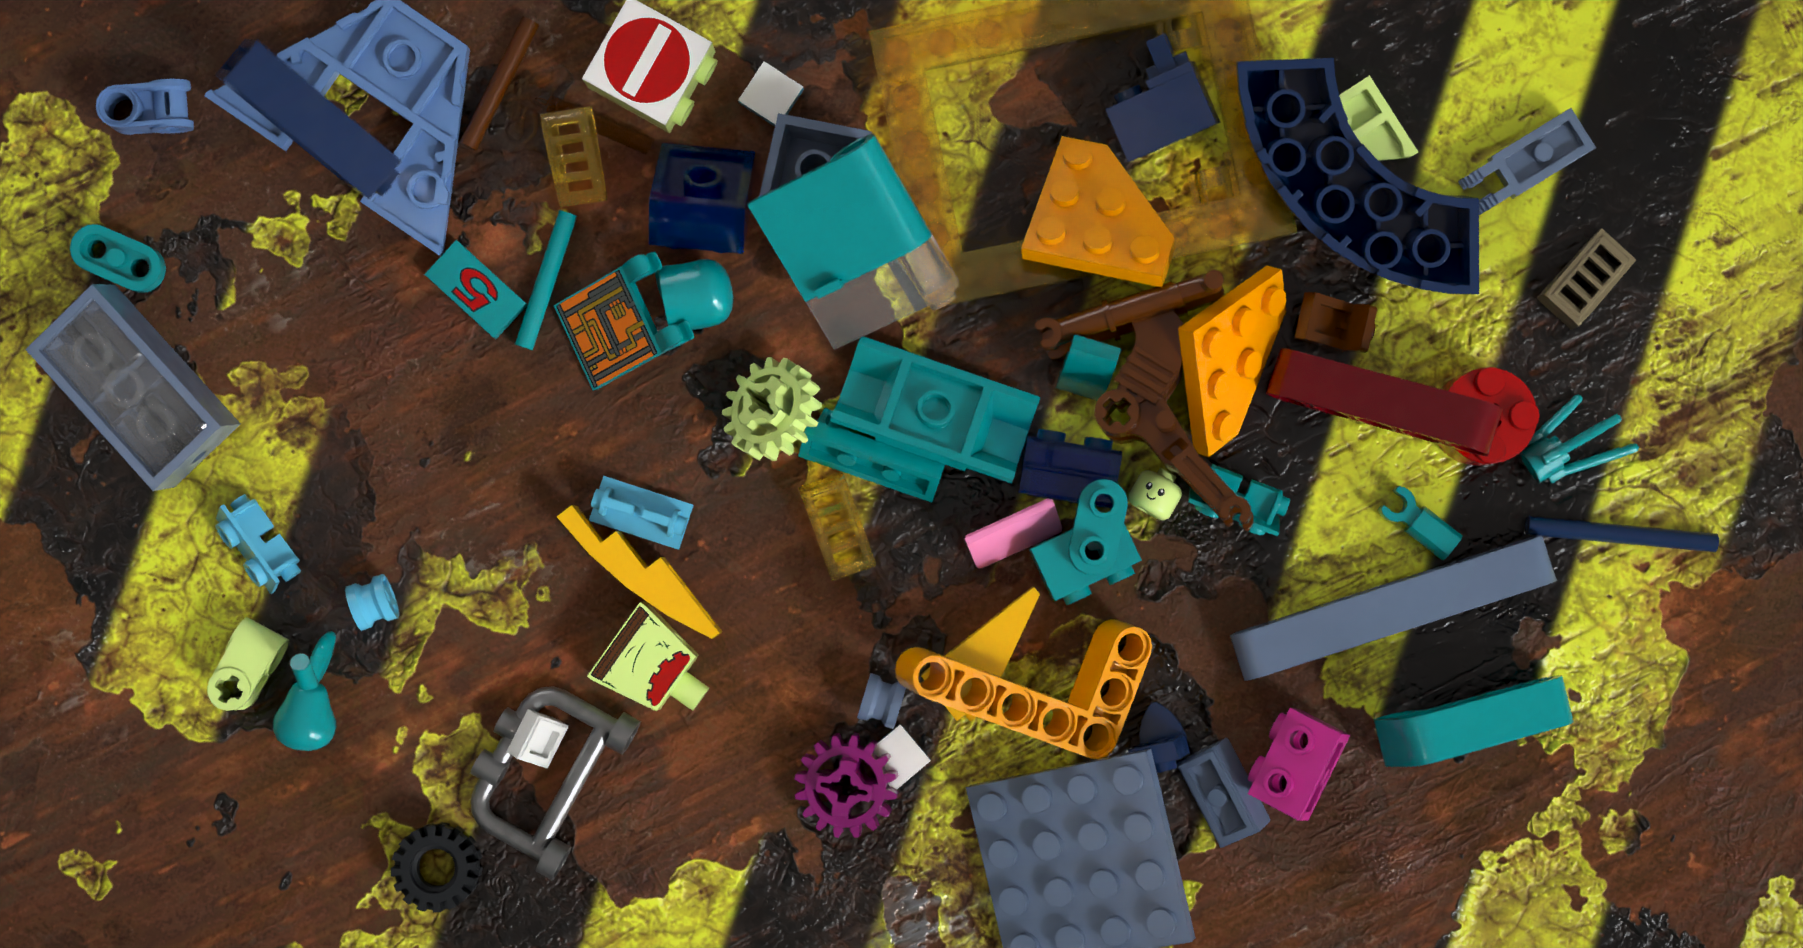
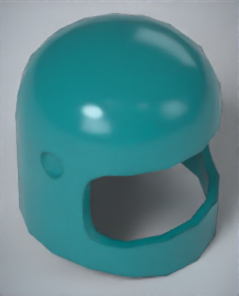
M699 259L683 264L664 265L661 270L655 273L658 290L664 303L668 326L688 321L692 330L719 325L729 317L733 308L732 285L726 269L717 261Z

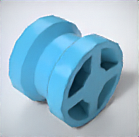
M384 574L374 576L369 584L363 586L357 583L346 586L345 592L348 606L356 625L361 631L371 628L377 620L385 619L391 621L399 618L398 604L393 589Z

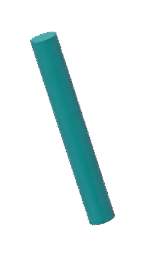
M561 210L558 212L515 342L517 346L529 350L534 348L577 218L576 215Z

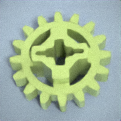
M767 357L764 368L755 363L750 365L751 375L747 379L741 375L736 377V381L740 385L737 392L727 391L726 396L733 403L731 407L722 410V415L731 420L723 429L725 433L733 437L731 443L753 458L760 460L765 456L771 461H777L779 450L790 456L794 454V441L799 440L802 443L808 441L804 430L807 426L817 427L818 422L811 417V413L822 408V403L812 397L820 390V387L810 380L812 377L810 372L800 365H796L788 358H783L779 363L772 357Z

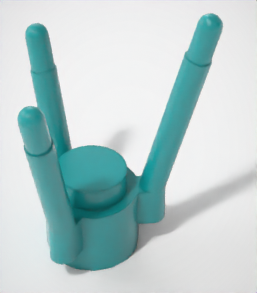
M1577 394L1534 433L1527 445L1528 447L1519 454L1536 482L1541 483L1548 479L1552 484L1566 475L1635 453L1639 450V446L1633 443L1564 465V463L1570 460L1568 452L1621 422V416L1615 414L1564 443L1557 436L1547 439L1546 437L1582 402V396Z

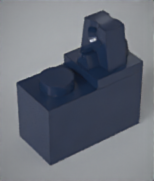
M1166 33L1146 41L1155 65L1146 69L1149 77L1146 83L1149 90L1143 92L1140 85L1116 94L1114 98L1117 104L1106 109L1128 162L1137 160L1221 123L1195 61H1190L1186 51L1176 55Z

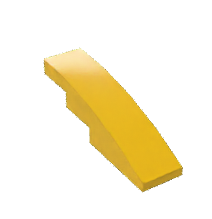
M571 505L557 516L582 547L629 590L667 616L711 639L722 633V630L665 557H660L650 566H647L622 532L615 531L603 540L578 506Z

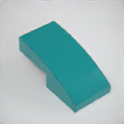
M1074 334L1055 388L1098 401L1108 388L1121 348Z

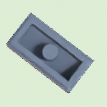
M1228 738L1221 739L1176 763L1220 848L1260 832L1270 822V817L1262 802L1248 794L1252 783L1248 781V775Z

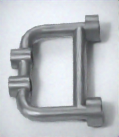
M554 686L541 687L529 693L519 705L517 711L509 707L504 710L493 731L502 737L495 751L491 753L484 749L471 769L470 774L479 778L470 799L471 813L476 823L490 835L538 861L535 871L550 880H554L572 848L555 838L604 747L607 746L622 755L632 742L641 721L625 712L621 714L619 719H616L570 692ZM552 705L593 727V730L536 833L532 836L496 816L490 809L489 800L509 768L513 756L506 751L527 710L530 709L538 712L544 706Z

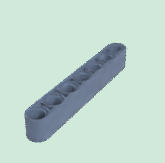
M1537 535L1235 632L1230 635L1244 681H1248L1553 583L1557 579L1542 535Z

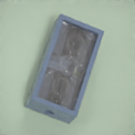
M92 284L25 349L153 491L175 488L241 424L116 285Z

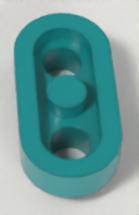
M96 224L84 226L74 234L71 240L70 253L72 259L80 268L127 289L141 293L149 292L157 288L165 277L166 264L164 258L156 249L104 226ZM103 242L106 246V252L101 258L96 259L93 255V248L97 243ZM142 261H147L149 264L148 273L144 277H138L136 266Z
M1107 479L1093 481L1082 490L1079 496L1068 553L1073 566L1084 574H1102L1108 571L1117 559L1128 501L1122 487L1114 481ZM1100 494H1106L1112 499V508L1107 513L1099 512L1095 507V499ZM1091 541L1098 542L1103 549L1101 557L1097 560H1091L1085 554V547Z

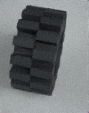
M443 822L440 824H428L411 832L410 835L399 843L400 847L394 852L392 857L395 864L391 868V877H396L397 883L394 884L397 892L402 891L405 895L402 900L408 905L414 903L417 905L416 909L423 912L427 909L433 910V913L442 912L445 909L450 910L467 899L478 886L479 882L477 881L479 876L482 875L483 866H480L479 861L482 858L480 850H476L474 838L472 836L467 837L463 833L465 830L459 826L454 828L449 826L450 823ZM441 849L452 857L455 864V872L447 884L440 886L432 885L422 877L419 864L422 856L428 850Z

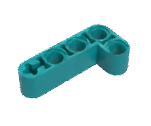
M1562 675L1527 681L1426 710L1403 711L1374 719L1385 767H1414L1432 764L1574 723Z

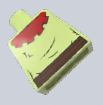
M645 601L638 604L587 675L591 680L655 711L662 708L670 695L694 711L709 690L708 686L687 672L699 656L698 653Z

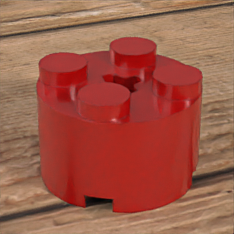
M1494 367L1480 368L1454 377L1441 388L1442 390L1480 399L1503 408L1489 455H1477L1438 444L1442 451L1452 459L1460 463L1478 466L1500 463L1518 455L1531 441L1539 421V410L1529 388L1514 374Z

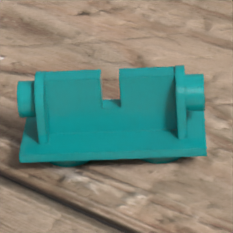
M1211 464L1210 467L1237 496L1243 497L1248 501L1254 516V524L1249 532L1257 535H1264L1267 532L1278 536L1280 532L1279 515L1284 516L1286 514L1290 498L1283 496L1282 490L1253 479L1249 484L1246 494L1239 493L1237 491L1243 476ZM1189 488L1188 502L1194 504L1195 509L1209 517L1219 518ZM1237 514L1234 516L1233 520L1238 521L1239 525L1242 527V523L1240 521L1241 514Z

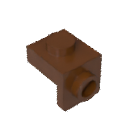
M1305 292L1295 339L1339 352L1366 353L1375 333L1377 307L1369 304H1353L1316 292Z

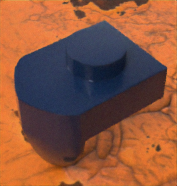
M1157 701L1151 702L1141 721L1139 732L1140 744L1129 749L1128 753L1151 748L1156 771L1160 773L1177 768L1176 760L1189 754L1190 751L1186 734L1175 715Z

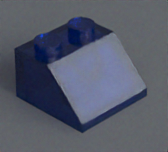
M662 143L649 196V245L666 246L672 249L687 248L717 253L743 254L749 225L750 209L747 204L751 201L755 151Z

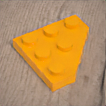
M1062 136L1021 247L1022 259L1163 287L1175 251V237L1108 145Z
M1268 265L1178 328L1192 442L1200 455L1210 457L1239 434L1286 313V293L1284 291L1282 269Z

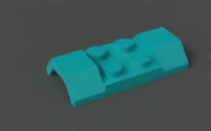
M860 336L850 370L839 400L833 410L830 422L874 436V441L962 471H965L967 468L1012 484L1040 397Z

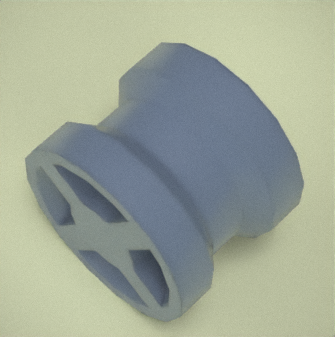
M870 673L857 718L865 721L871 718L882 721L884 727L894 729L906 688L899 681L889 684L883 682L879 675Z

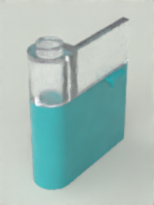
M875 134L859 138L837 152L829 162L751 200L747 204L834 350L925 307L930 306L932 310L940 309L952 302L957 296L954 290L960 285L959 279Z

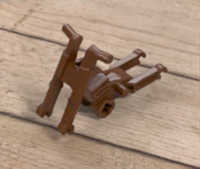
M1211 270L1205 274L1177 283L1168 282L1163 284V287L1156 286L1110 302L1105 299L1101 301V305L1058 319L1042 318L1035 323L1038 332L1044 333L1041 346L1044 350L1049 351V358L1055 362L1065 359L1074 334L1098 342H1104L1115 338V341H1119L1121 336L1135 332L1136 341L1133 351L1129 354L1125 364H1123L1120 372L1114 378V382L1118 384L1117 389L1105 392L1096 402L1094 415L1098 425L1106 437L1115 443L1127 444L1136 440L1147 444L1164 466L1176 472L1216 513L1226 527H1231L1234 523V516L1241 514L1240 521L1245 531L1251 530L1254 524V516L1248 501L1243 497L1237 496L1199 456L1166 403L1178 386L1183 372L1178 328L1183 325V322L1179 317L1187 315L1188 311L1207 305L1210 306L1225 295L1222 287L1224 277L1220 271ZM1115 409L1121 413L1127 411L1130 420L1124 426L1119 421L1113 423L1110 414Z

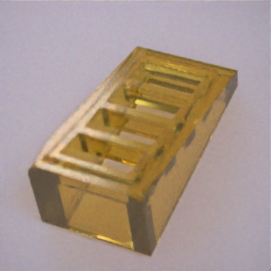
M592 106L539 114L560 207L608 200ZM579 124L580 133L560 136L558 126ZM583 142L585 151L563 154L561 145ZM587 161L589 170L566 173L565 164ZM591 179L592 189L569 192V182Z
M843 472L799 487L801 498L831 580L835 581L876 566ZM838 491L840 492L841 498L815 507L813 500ZM846 509L848 516L822 525L820 518ZM853 528L854 535L828 543V536ZM859 545L862 553L835 562L833 554Z

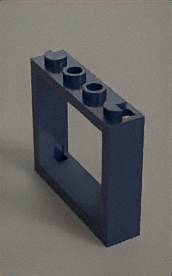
M244 39L214 75L346 185L366 198L370 199L374 193L383 196L392 187L391 184L400 174L395 170L401 162L398 157L258 40Z

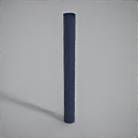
M1527 516L1525 522V534L1533 536L1542 535L1544 537L1717 552L1719 546V536L1716 533Z

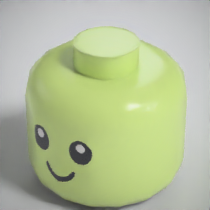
M1162 468L1157 473L1145 470L1141 472L1129 492L1128 500L1139 510L1162 521L1171 516L1181 499L1182 490L1174 483L1176 476Z

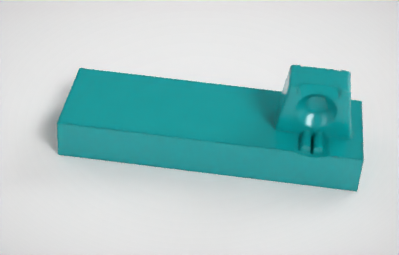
M824 408L818 420H816L818 422L817 427H806L804 433L808 441L806 443L801 442L798 457L929 502L933 501L945 467L944 464L850 432L848 427L830 422L833 410Z

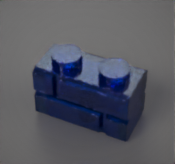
M1038 429L1037 437L1028 436L1026 438L1017 494L1078 504L1082 490L1089 483L1100 479H1107L1118 484L1122 451L1112 450L1113 441L1085 437L1084 445L1065 442L1066 433ZM1100 494L1095 499V507L1111 509L1112 499L1106 494Z

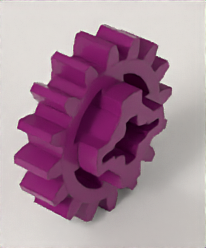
M836 733L832 736V747H828L822 740L814 745L818 757L807 753L803 756L801 761L809 770L798 771L795 774L794 780L805 784V788L795 794V799L808 801L809 805L802 815L806 818L816 814L819 817L816 826L817 830L821 831L827 824H831L834 826V837L839 838L845 827H849L853 837L857 838L862 833V824L864 823L872 831L878 828L879 822L876 814L884 817L890 815L892 808L884 801L885 799H896L899 791L889 787L888 783L897 779L899 775L898 771H886L884 767L891 758L889 753L879 757L874 753L877 741L872 740L866 747L860 745L859 733H854L849 743H844L840 733ZM842 755L840 765L834 770H819L821 765L829 758ZM862 760L870 765L876 778H871L867 775L861 766ZM844 775L851 776V784L858 787L849 796L843 794V786L836 784ZM817 792L825 794L832 804V811L823 804ZM875 801L865 812L851 816L853 807L858 802Z

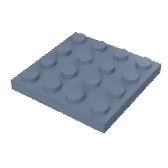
M1151 748L972 784L966 787L1003 948H1161L1189 943L1196 938Z

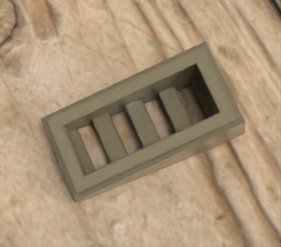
M1601 228L1536 299L1570 330L1578 328L1634 264L1636 259ZM1599 245L1619 262L1614 269L1594 252ZM1587 259L1607 276L1602 282L1583 265ZM1575 273L1595 289L1590 295L1572 279ZM1564 286L1583 302L1579 307H1576L1560 292Z

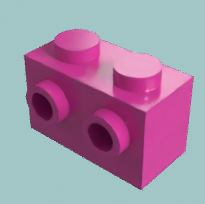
M1289 708L1287 714L1280 713L1269 733V738L1274 741L1266 757L1260 755L1250 770L1248 781L1252 782L1248 794L1298 821H1308L1350 735L1300 709ZM1307 734L1308 744L1304 747L1303 738ZM1284 777L1287 781L1285 790L1282 788V779Z

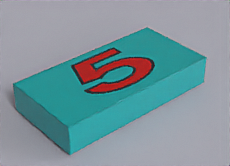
M455 240L424 274L495 339L528 306L525 301L458 240Z

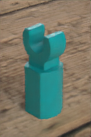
M1396 486L1393 492L1403 500V508L1400 512L1394 513L1388 507L1382 505L1378 509L1381 517L1390 522H1402L1406 526L1404 531L1441 560L1446 559L1461 541L1462 534L1426 506L1422 508L1417 507L1415 497L1407 488Z

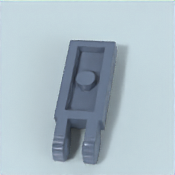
M1570 108L1488 158L1487 164L1465 176L1458 183L1463 190L1471 189L1495 171L1504 188L1494 194L1490 193L1479 200V215L1508 197L1512 199L1596 147L1576 114Z

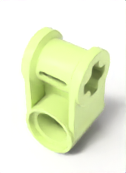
M248 617L244 618L233 632L222 659L209 679L207 694L211 703L218 709L225 711L244 710L252 706L258 699L270 675L281 662L288 648L289 639ZM239 679L237 687L243 691L242 696L228 699L231 691L225 687L226 682Z

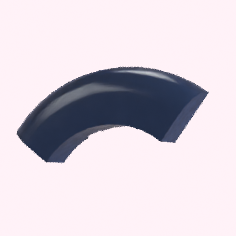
M1334 58L1236 61L1240 104L1245 126L1255 154L1270 183L1283 202L1312 234L1331 250L1358 267L1387 280L1422 290L1447 294H1479V198L1443 195L1424 190L1400 179L1380 163L1364 144L1360 143L1347 121L1348 118L1339 96L1335 78Z

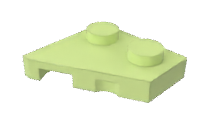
M1370 75L1339 95L1352 131L1360 143L1364 144L1378 161L1409 158L1418 153V150Z

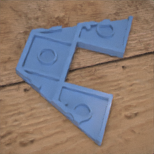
M375 0L366 9L345 16L336 21V25L310 39L307 37L277 53V57L324 96L340 74L413 124L393 153L401 162L395 168L400 174L391 184L392 187L383 196L374 193L370 199L363 196L360 202L439 256H442L446 241L470 48L401 0ZM227 85L215 91L211 89L205 93L204 96L283 150L287 151L293 140Z

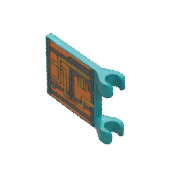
M656 252L634 256L621 267L554 305L593 391L694 338V333L688 321L681 322L678 325H669L658 332L635 282L662 269L661 261Z

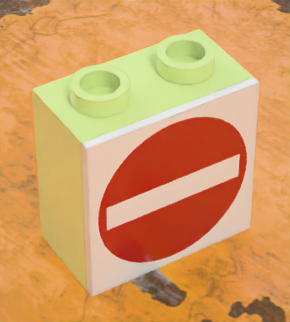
M626 0L582 80L592 91L670 133L675 123L682 126L687 120L694 106V101L689 98L698 83L705 85L708 82L718 60L713 58L715 49L711 41L637 0Z

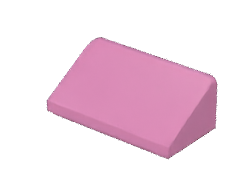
M1047 498L965 535L964 541L977 568H984L1059 534L1062 531V525L1053 500Z

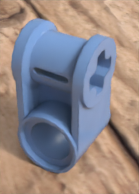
M160 79L148 83L112 85L101 91L96 100V111L99 118L121 134H172L194 130V121L188 118L186 92L191 90V83L188 80ZM122 100H131L133 109L130 116L121 121L115 120L113 115L115 106Z

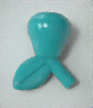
M333 631L326 632L319 639L310 660L305 654H297L290 661L297 682L292 685L283 704L276 712L272 727L277 740L288 748L301 751L318 750L328 745L335 735L336 719L330 705L329 695L326 687L319 683L329 666L336 640V634Z

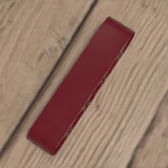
M1287 348L1280 349L1266 392L1271 397L1291 404L1482 456L1489 455L1503 408L1480 399Z

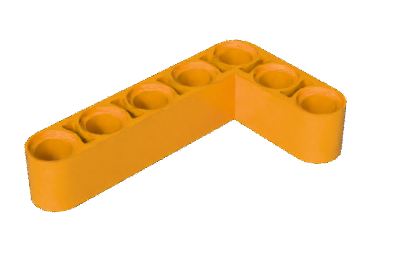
M1115 619L1101 623L1093 634L1068 702L919 647L907 649L900 655L896 662L895 673L897 680L903 687L924 698L1090 759H1101L1108 756L1118 742L1150 658L1152 643L1148 633L1137 626ZM1126 635V645L1118 653V643ZM926 663H930L931 670L928 678L919 683V671ZM971 678V690L968 695L961 698V687L965 681ZM1109 680V690L1101 698V688ZM1012 694V705L1009 710L1002 713V704L1005 698ZM1052 709V720L1049 725L1043 728V719L1046 713ZM1092 724V734L1084 742V732Z

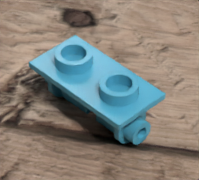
M603 476L600 488L595 490L592 498L591 507L593 509L589 521L679 550L694 505Z
M244 494L230 504L234 510L231 513L224 504L219 507L216 520L219 523L215 525V528L223 542L230 549L236 546L246 559L243 566L253 583L258 587L264 584L270 594L276 591L280 582L277 577L282 576L285 582L301 572L297 565L300 560L280 534L264 543L260 536L273 529L274 525L259 506L256 499L250 500Z

